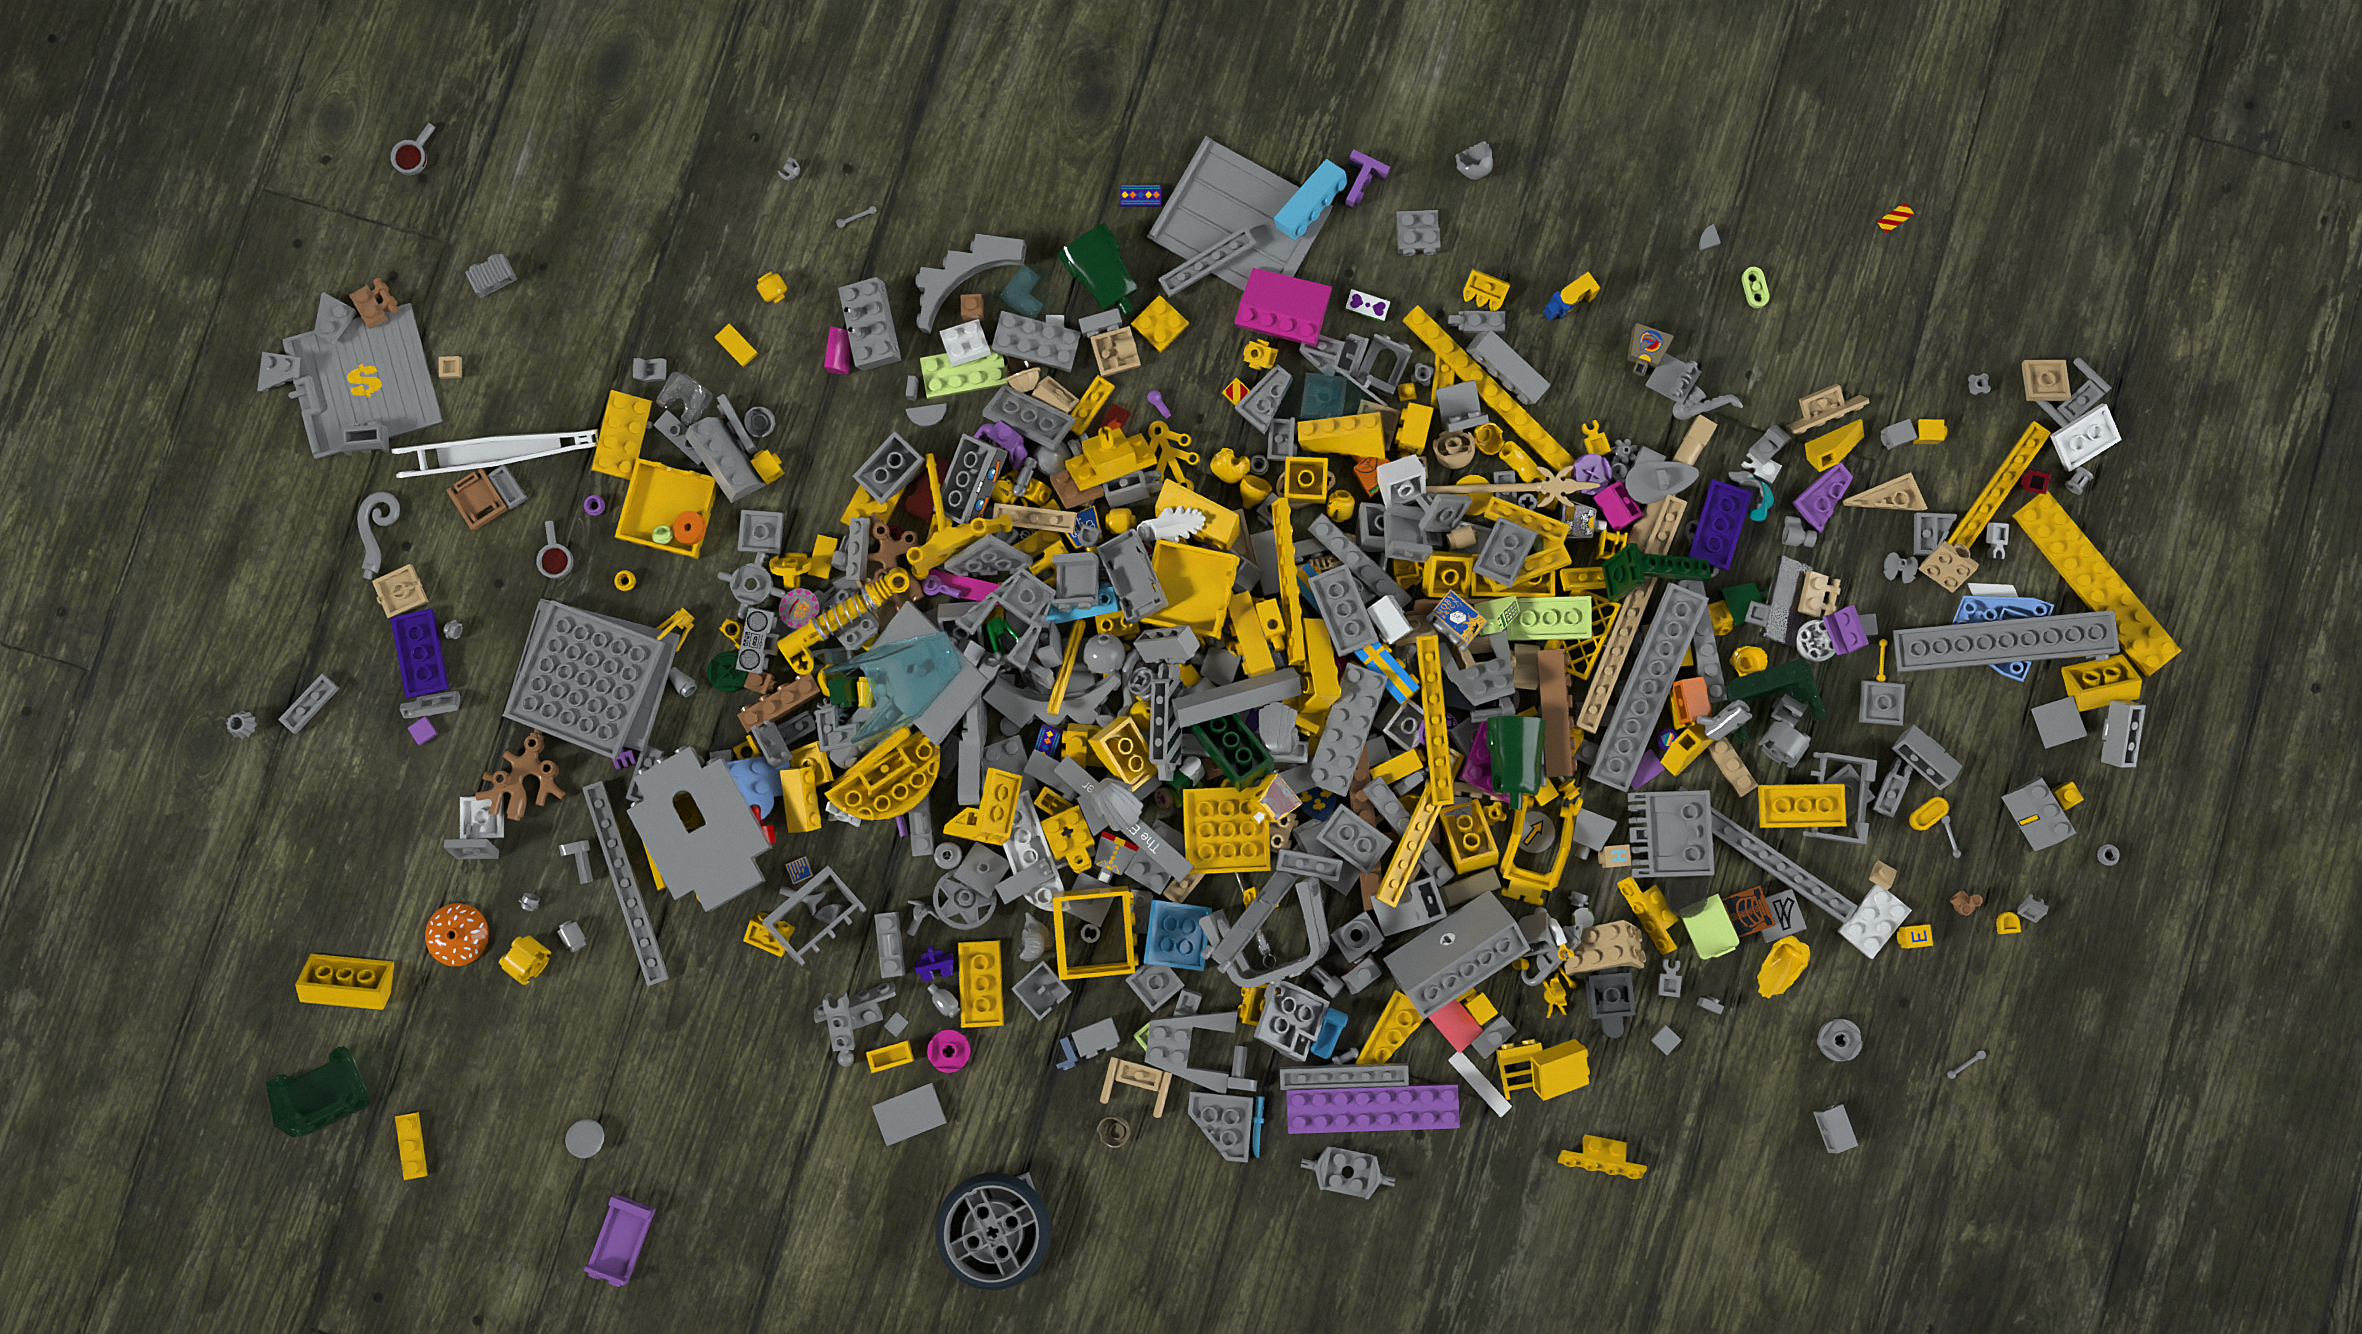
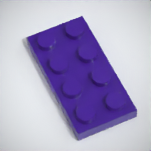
M1712 479L1687 557L1708 559L1709 566L1728 571L1753 492Z
M430 608L391 617L406 698L410 699L449 690L434 609Z

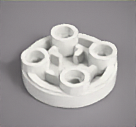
M1824 620L1809 621L1803 624L1797 631L1795 645L1800 655L1812 662H1821L1829 659L1836 652L1825 627Z

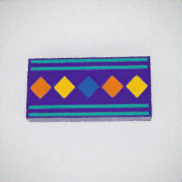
M1120 185V206L1161 207V185Z
M1042 724L1034 749L1054 759L1062 730Z

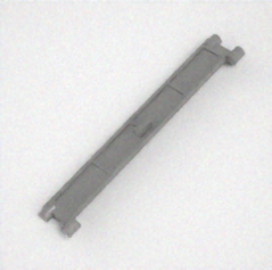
M1297 843L1293 850L1302 852ZM1276 870L1214 950L1213 947L1207 945L1201 953L1202 957L1208 959L1211 956L1220 964L1218 970L1221 973H1225L1301 874Z

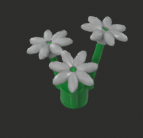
M997 617L986 623V629L989 633L994 653L993 658H987L988 662L985 665H991L992 667H996L998 664L1004 665V668L997 671L998 673L1010 671L1011 668H1017L1007 661L1006 658L1009 654H1006L1000 637L1006 634L1005 629L1016 639V643L1022 637H1019L1012 629L1007 619L1002 621L1001 617Z

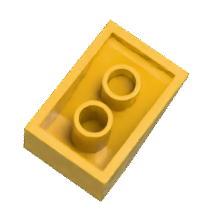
M1131 716L1117 717L1088 740L1098 758L1119 781L1132 785V792L1158 772L1157 765L1151 764L1149 760L1150 748Z
M1478 799L1440 809V821L1457 875L1498 864L1499 852ZM1471 805V817L1465 814L1460 815L1458 818H1455V815H1444L1446 812Z

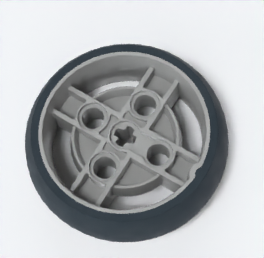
M989 1172L964 1180L948 1194L937 1216L935 1236L941 1259L956 1278L974 1288L1002 1290L1020 1284L1038 1269L1048 1251L1051 1225L1044 1202L1030 1185L1009 1174ZM997 1188L1009 1191L1018 1196L1024 1204L1015 1208L1004 1200L990 1199L985 1189ZM965 1199L969 1206V1211L962 1222L961 1236L952 1240V1218L957 1207ZM984 1206L988 1208L989 1215L987 1217L980 1216L978 1213L979 1207ZM1009 1216L1016 1217L1018 1225L1014 1227L1008 1225L1007 1218ZM1035 1222L1036 1236L1034 1245L1028 1257L1021 1264L1016 1253L1023 1244L1025 1227ZM990 1226H992L993 1229H998L996 1233L997 1236H995L993 1233H988V1231L990 1230ZM970 1236H976L979 1239L978 1246L970 1245L968 1241ZM1001 1245L1007 1247L1008 1254L1005 1256L999 1255L997 1247ZM972 1255L981 1262L997 1264L1001 1273L988 1274L977 1271L968 1266L962 1259Z

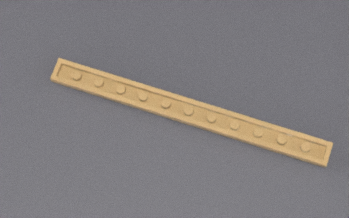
M1669 494L1666 495L1644 553L1667 555L1687 505L1686 501ZM1644 576L1645 582L1626 595L1574 726L1593 734L1596 733L1657 577Z

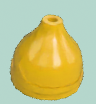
M1245 475L1240 483L1243 507L1251 509L1253 506L1265 501L1271 493V485L1258 476Z
M1140 700L1130 710L1132 720L1141 731H1150L1151 700Z

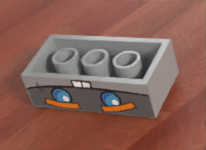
M963 433L940 490L945 517L959 524H971L973 519L982 518L1008 453L1007 451Z

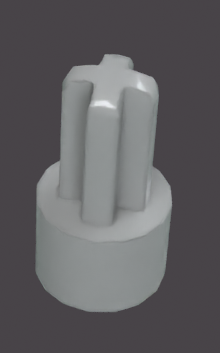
M849 535L844 536L839 551L834 552L830 562L832 567L842 571H846Z
M1316 965L1310 972L1311 976L1324 986L1323 990L1332 998H1335L1345 986V983L1335 975L1331 977L1319 965Z

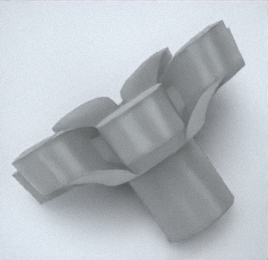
M1625 439L1623 443L1621 440L1614 442L1616 447H1611L1610 452L1615 454L1612 460H1621V463L1624 465H1628L1629 460H1635L1636 456L1633 452L1637 451L1636 445L1631 446L1629 439Z

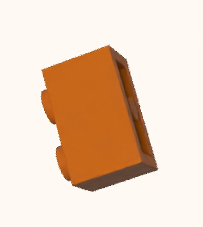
M1703 676L1673 683L1672 691L1680 725L1697 722L1698 715L1712 718V707L1708 700L1707 685L1704 682Z

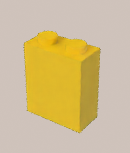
M1576 1039L1530 1055L1533 1090L1543 1101L1589 1084L1588 1075L1590 1070L1587 1065L1588 1051L1586 1047L1581 1045Z

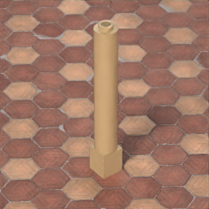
M1699 415L1692 423L1671 462H1680L1693 466L1712 436L1717 424ZM1664 500L1645 505L1642 511L1643 516L1637 519L1627 536L1626 545L1637 543L1639 553L1643 552Z

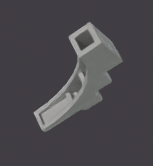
M976 234L975 240H972L970 245L972 253L948 250L947 257L945 256L943 260V268L945 270L921 267L920 273L916 275V285L924 293L921 294L920 298L921 314L917 315V326L921 332L931 333L934 319L942 303L966 279L993 267L1006 265L1024 266L1027 249L1025 241Z
M1115 668L1106 677L1092 686L1064 694L1058 715H1051L1047 711L1051 694H1039L1023 690L1011 685L999 676L984 690L982 698L1020 728L1025 724L1029 725L1035 716H1038L1054 728L1058 724L1060 726L1064 724L1068 716L1078 724L1096 725L1098 723L1096 716L1100 715L1101 712L1100 706L1108 699L1107 695L1111 690L1113 692L1116 691L1122 683L1121 672Z

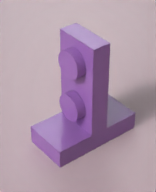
M1354 149L1350 155L1349 163L1360 168L1361 171L1346 199L1345 205L1352 209L1355 203H1360L1364 195L1361 191L1364 185H1369L1373 175L1385 180L1390 170L1389 166Z

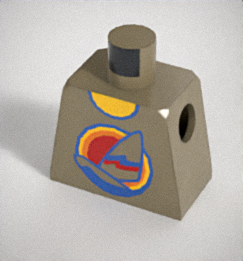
M1636 323L1631 332L1627 357L1629 361L1636 363L1633 373L1645 376L1647 367L1655 369L1674 336Z

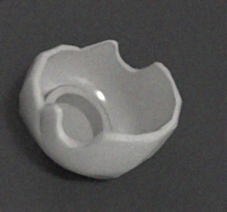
M765 407L751 408L744 418L745 429L750 435L759 438L768 436L774 430L776 424L775 416Z

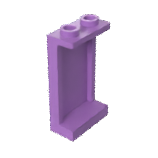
M616 1194L610 1198L608 1204L610 1205L609 1211L590 1261L585 1266L584 1271L588 1272V1276L592 1278H604L609 1280V1284L620 1287L629 1282L656 1209Z

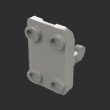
M841 589L821 607L820 615L823 614L824 609H832L833 604H840L842 598H850L852 592ZM869 610L862 614V618L859 616L852 620L853 624L849 622L842 626L843 630L839 628L833 632L847 650H858L866 640L878 632L879 622Z
M1062 638V659L1069 638ZM1090 638L1081 639L1065 694L1082 690L1098 682V673L1088 669V665L1084 663V649ZM1060 665L1056 667V678L1059 672Z

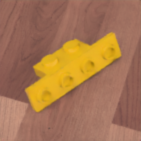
M1632 876L1617 883L1618 887L1660 953L1664 955L1677 949L1666 929L1679 919L1657 885L1655 884L1642 892Z
M1584 1135L1582 1153L1562 1150L1558 1157V1163L1568 1167L1578 1166L1588 1171L1599 1170L1609 1175H1625L1630 1179L1642 1178L1647 1170V1166L1626 1162L1627 1142Z

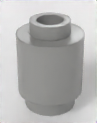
M569 920L559 926L560 930L557 933L566 949H569L571 953L586 946V938L577 922L572 923Z

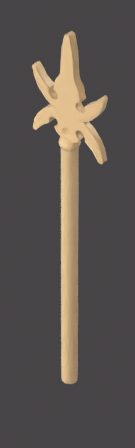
M1573 465L1561 469L1556 477L1548 469L1537 466V470L1542 472L1545 477L1550 478L1549 481L1543 479L1541 483L1426 486V493L1455 494L1541 491L1544 495L1546 492H1549L1550 496L1545 497L1537 505L1538 508L1549 504L1555 496L1563 504L1573 507L1574 504L1566 496H1562L1561 492L1570 494L1576 490L1600 487V484L1575 481L1569 478L1562 481L1561 477L1566 476L1573 469Z

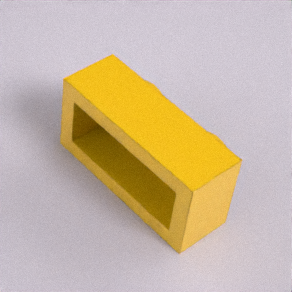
M909 1040L866 1052L871 1073L914 1061Z

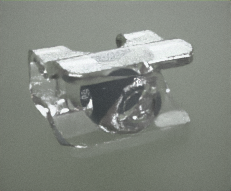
M673 372L657 397L656 403L662 408H667L676 399L681 398L685 404L681 421L685 425L690 426L697 422L701 414L712 402L714 396L711 391L689 375Z

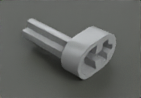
M1508 696L1500 697L1495 702L1497 703L1496 708L1470 712L1471 722L1487 721V718L1495 716H1515V709Z
M588 840L560 845L561 856L575 853L580 883L593 882L587 853L590 850Z
M1235 1046L1232 1075L1228 1077L1227 1088L1256 1092L1257 1080L1244 1079L1248 1047Z

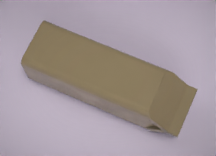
M1489 868L1438 888V891L1446 909L1478 897L1488 890L1493 891L1501 888L1495 869Z

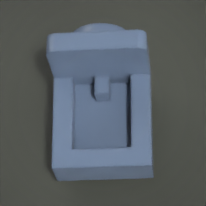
M1069 1036L1060 1039V1043L1067 1060L1056 1065L1058 1069L1063 1067L1064 1070L1076 1066L1074 1062L1078 1060L1076 1054L1078 1049L1074 1039L1070 1040Z

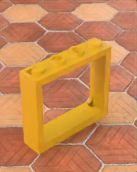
M1128 886L1052 892L1059 980L1135 973V966L1139 965L1138 953L1134 954L1133 946H1137L1136 933H1132V925H1136L1135 913L1130 911V905H1134L1133 892H1129ZM1122 896L1127 962L1067 967L1061 901Z

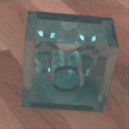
M1306 372L1300 418L1319 420L1342 417L1347 378Z

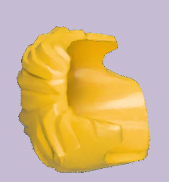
M1752 646L1737 648L1730 658V664L1734 667V670L1737 671L1741 678L1748 681L1759 677L1765 671L1768 663L1765 651L1762 648Z

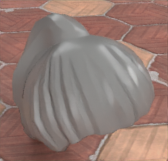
M1026 912L1022 943L1018 946L1021 959L1034 961L1044 951L1050 950L1053 947L1054 936L1045 925L1037 921L1029 912Z

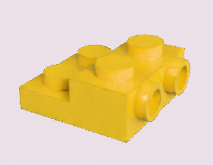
M1068 723L1067 731L1063 730L1062 743H1066V749H1062L1061 761L1068 755L1084 770L1086 766L1106 767L1088 742L1103 727Z
M1268 984L1251 988L1242 987L1243 1004L1239 1005L1237 1009L1239 1022L1254 1026L1258 1025L1266 1002L1264 994Z

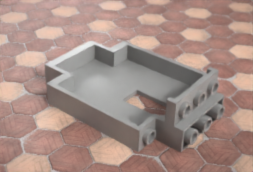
M683 746L675 751L676 754L670 758L668 756L662 757L656 761L657 765L651 768L649 766L644 767L637 772L638 775L633 778L645 800L639 799L630 804L632 808L626 811L674 900H680L695 892L705 912H711L766 881L754 858L772 849V846L725 760L715 757L705 763L703 758L697 755L693 747L689 746L687 748V746ZM679 791H688L692 795L707 823L691 833H688L673 805V797Z

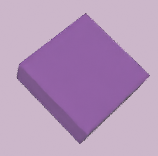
M426 716L408 727L413 738L420 746L438 735L436 729Z

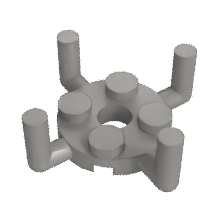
M763 551L757 553L754 564L749 563L738 568L733 575L726 572L718 573L720 580L725 583L730 582V588L734 597L741 602L738 617L746 621L749 606L763 604L770 595L782 599L787 593L782 589L773 587L772 576L762 567L763 562L769 560V556ZM750 579H755L757 582L754 590H748L746 587V583Z

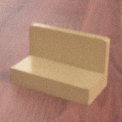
M1049 375L1037 384L1030 396L1066 414L1073 410L1080 401Z

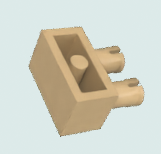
M1289 813L1276 823L1269 822L1271 852L1279 854L1280 848L1290 849L1292 840H1289V836L1292 830L1297 828L1299 822L1295 820V814Z

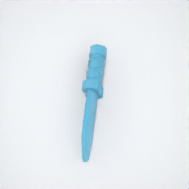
M1256 1096L1255 1114L1252 1118L1254 1123L1253 1151L1256 1158H1259L1261 1123H1264V1118H1262L1264 1096Z

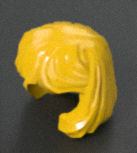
M1222 448L1220 452L1214 454L1210 464L1212 472L1226 483L1240 481L1249 472L1251 466L1247 456L1235 458L1233 450L1228 448Z

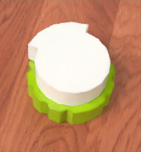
M1578 908L1571 915L1572 926L1584 924V928L1594 925L1595 918L1588 908Z

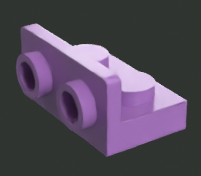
M1854 605L1848 606L1834 614L1823 616L1825 627L1837 655L1852 653L1869 645Z

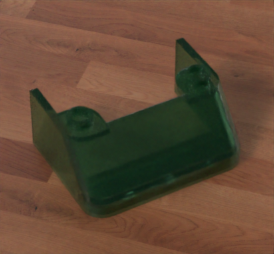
M1804 660L1791 661L1737 677L1728 683V705L1737 700H1742L1748 705V701L1786 690L1787 695L1798 702L1808 703L1813 721L1826 718L1811 668ZM1745 724L1734 732L1738 744L1750 740Z

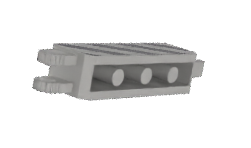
M1162 663L1159 666L1158 679H1154L1151 685L1149 760L1151 764L1157 765L1158 776L1161 781H1173L1176 765H1181L1182 728H1180L1175 719L1172 699L1183 697L1184 681L1180 680V667L1177 663H1171L1170 666Z

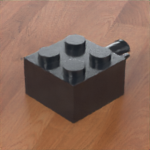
M1442 676L1445 710L1470 715V712H1475L1476 706L1496 708L1497 703L1491 702H1497V699L1474 706L1459 690L1455 682H1452L1448 676Z

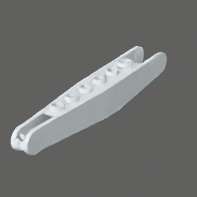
M598 429L572 432L495 435L394 448L391 450L394 454L417 451L421 470L396 473L397 478L492 467L575 449L596 447L599 433ZM560 437H574L576 445L562 447ZM436 448L440 468L428 469L425 449Z

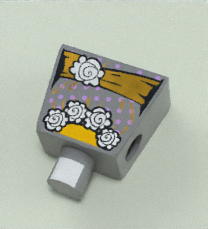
M1571 501L1574 504L1573 507L1561 502L1559 521L1571 525L1565 541H1590L1593 538L1594 532L1601 533L1606 529L1607 521L1596 519L1597 510L1595 508Z

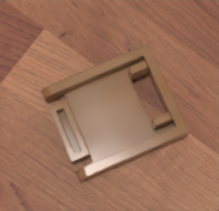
M483 468L478 469L482 478H479L476 472H472L453 484L458 492L457 494L450 487L446 489L466 523L473 531H476L509 510ZM492 506L495 509L483 518L478 519L477 515Z

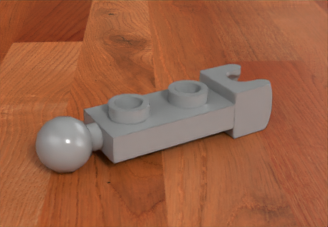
M842 992L838 1001H834L832 994L827 993L823 998V1007L827 1017L833 1051H840L838 1062L840 1065L847 1067L854 1062V1055L850 1050L855 1048L848 1008V996L846 992Z

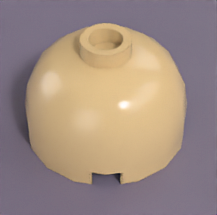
M1463 430L1454 432L1444 431L1439 434L1440 438L1437 441H1433L1435 457L1446 468H1462L1469 464L1475 455L1474 437L1470 432L1467 434L1463 433Z

